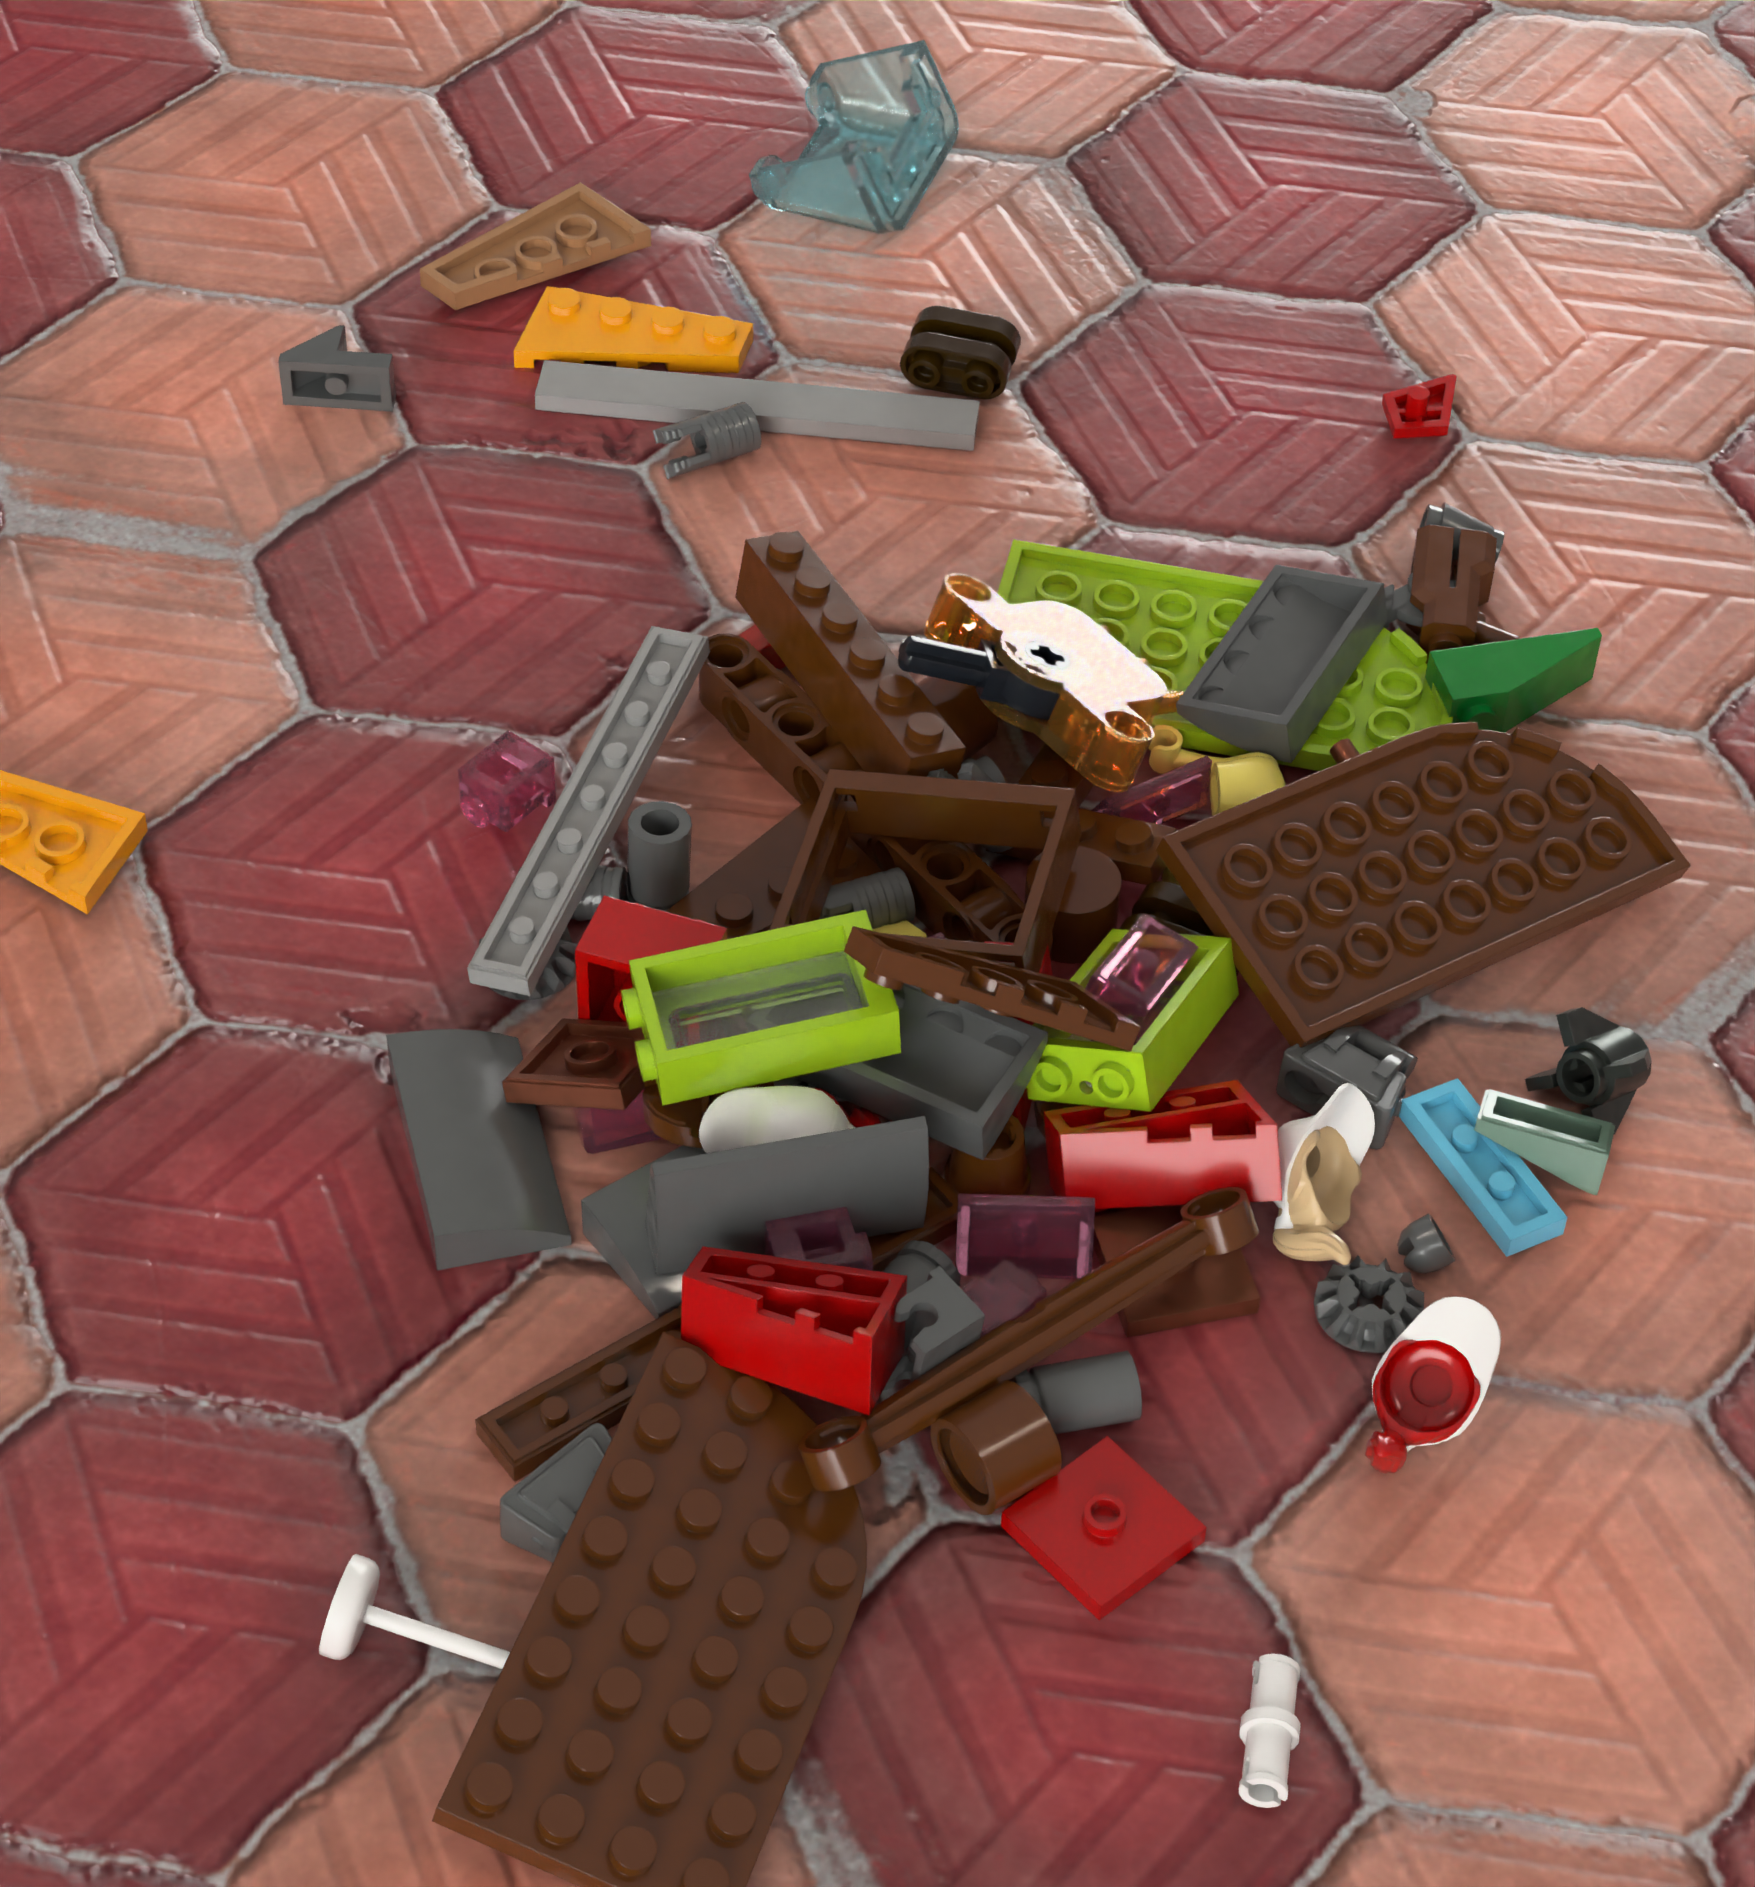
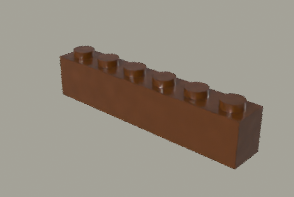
M799 531L789 533L778 532L770 536L746 539L735 598L865 772L927 777L930 771L944 769V771H948V774L958 779L957 773L961 769L966 747L909 673L899 668L896 656Z

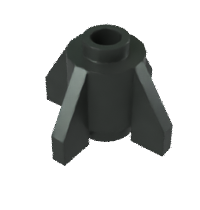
M1583 1007L1560 1013L1556 1016L1564 1047H1569L1559 1060L1557 1068L1540 1072L1525 1079L1527 1090L1535 1091L1559 1086L1564 1095L1570 1100L1590 1106L1581 1110L1582 1115L1616 1125L1615 1134L1637 1089L1646 1083L1651 1074L1652 1060L1649 1048L1642 1037L1633 1030L1619 1026Z

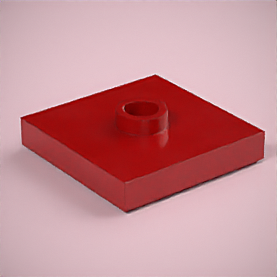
M1108 1436L1063 1467L1057 1475L1038 1485L1002 1511L1001 1527L1099 1621L1205 1542L1207 1529L1201 1521Z

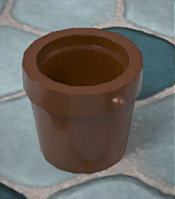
M1013 1115L1009 1118L984 1160L953 1148L945 1165L944 1180L969 1205L974 1217L989 1219L1001 1218L1012 1214L1025 1203L1029 1194L1031 1173L1030 1165L1026 1160L1024 1128Z

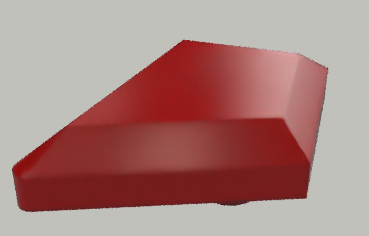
M1450 374L1383 394L1382 406L1393 438L1413 439L1447 436L1457 376Z

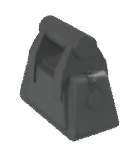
M1362 1026L1345 1027L1336 1030L1329 1037L1301 1048L1299 1044L1287 1048L1283 1054L1276 1092L1285 1100L1312 1115H1316L1338 1087L1344 1083L1353 1084L1365 1095L1374 1112L1375 1129L1369 1147L1377 1150L1384 1146L1395 1116L1398 1117L1400 1114L1402 1099H1404L1406 1093V1079L1414 1070L1418 1058Z
M601 1423L590 1425L501 1497L500 1533L502 1539L550 1562H554L612 1440L605 1426Z

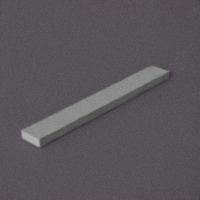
M544 360L535 391V410L677 423L740 402H746L756 415L760 431L974 451L980 406L979 400Z
M651 626L467 967L470 983L531 996L710 653L708 636Z

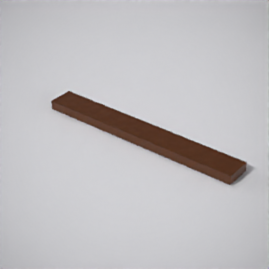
M930 1167L927 1208L923 1228L777 1253L771 1256L882 1272L897 1257L898 1253L908 1242L917 1240L936 1245L971 1225L972 1209L935 1169ZM681 1306L475 1419L476 1434L514 1482L533 1472L590 1425L601 1423L608 1430L620 1423L662 1333L665 1332L681 1339Z

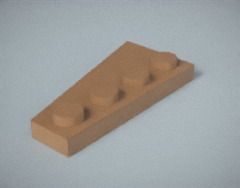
M580 182L420 268V282L424 289L454 310H458L650 247L651 229Z

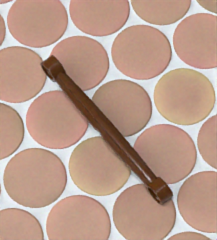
M1227 1187L1209 1191L1195 1197L1181 1209L1183 1221L1037 1302L1035 1308L1014 1321L1009 1319L876 1405L870 1415L862 1414L861 1416L835 1418L808 1431L799 1440L798 1448L813 1487L820 1491H836L864 1481L880 1467L881 1458L879 1454L934 1424L937 1422L936 1419L999 1382L1010 1380L1124 1309L1201 1256L1225 1254L1250 1243L1258 1235L1259 1228L1246 1191L1238 1187Z

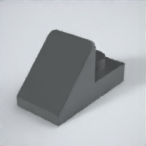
M344 325L336 326L280 354L278 363L283 405L393 412L396 400L393 355L347 351Z

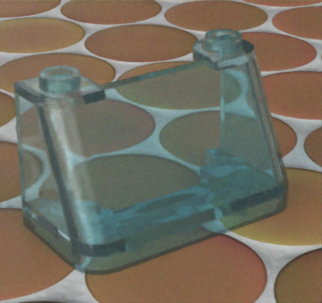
M925 40L820 63L805 91L807 108L812 115H815L819 126L798 160L783 162L776 155L761 157L749 173L752 189L756 197L771 209L873 233L885 234L903 230L953 147L959 130L955 106Z

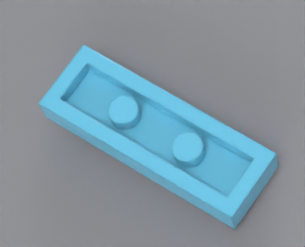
M1458 1078L1402 1099L1399 1118L1506 1257L1563 1235L1568 1217L1520 1156L1474 1130L1480 1106Z

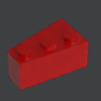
M1238 1080L1166 1091L1151 1112L1088 1105L1044 1111L1050 1187L1066 1210L1095 1213L1108 1208L1185 1205L1199 1195L1227 1187L1244 1189L1249 1202L1282 1201L1277 1123Z
M702 1246L682 1275L681 1340L700 1347L720 1366L870 1415L904 1353L906 1320L896 1322L894 1316L898 1302L907 1294V1275Z

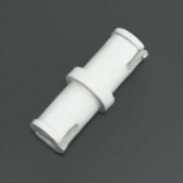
M1282 1654L1262 1655L1259 1657V1662L1256 1660L1253 1662L1250 1709L1245 1711L1240 1722L1239 1737L1245 1744L1242 1779L1239 1781V1795L1247 1803L1263 1808L1277 1807L1281 1805V1800L1286 1801L1288 1799L1287 1781L1290 1752L1299 1744L1301 1723L1294 1713L1301 1668L1295 1660Z

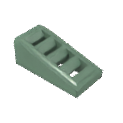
M1489 1089L1485 1090L1474 1130L1567 1183L1597 1196L1609 1157L1616 1125H1612L1613 1123Z

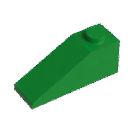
M1598 628L1430 651L1425 679L1431 690L1434 683L1449 717H1453L1452 723L1477 722L1478 729L1505 733L1593 678L1602 634Z

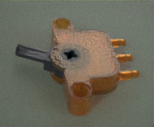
M949 574L944 578L923 629L926 638L911 635L907 639L902 640L899 647L898 666L903 671L975 686L979 699L992 713L1009 724L1035 733L1087 780L1098 787L1113 792H1124L1130 789L1154 736V731L1151 727L1154 717L1177 712L1176 703L1184 693L1182 690H1167L1165 682L1149 668V663L1144 657H1136L1110 635V630L1106 625H1098L1080 610L1056 601L1009 604L980 580L963 574Z

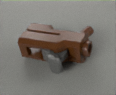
M1427 525L1418 528L1411 574L1407 584L1394 590L1393 584L1384 588L1388 619L1384 628H1388L1389 624L1396 619L1406 623V626L1419 637L1418 645L1427 654L1426 664L1428 663L1430 651L1520 639L1515 634L1486 623L1485 615L1478 611L1479 606L1489 601L1495 570L1497 538L1486 531L1461 528L1457 565H1454L1453 578L1450 580L1454 527Z

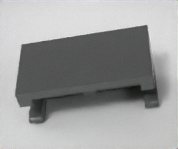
M940 1266L929 1272L927 1282L906 1294L897 1304L894 1316L896 1322L909 1319L913 1312H916L908 1354L901 1357L884 1390L894 1388L895 1384L902 1379H911V1383L944 1360L978 1340L981 1336L985 1314Z

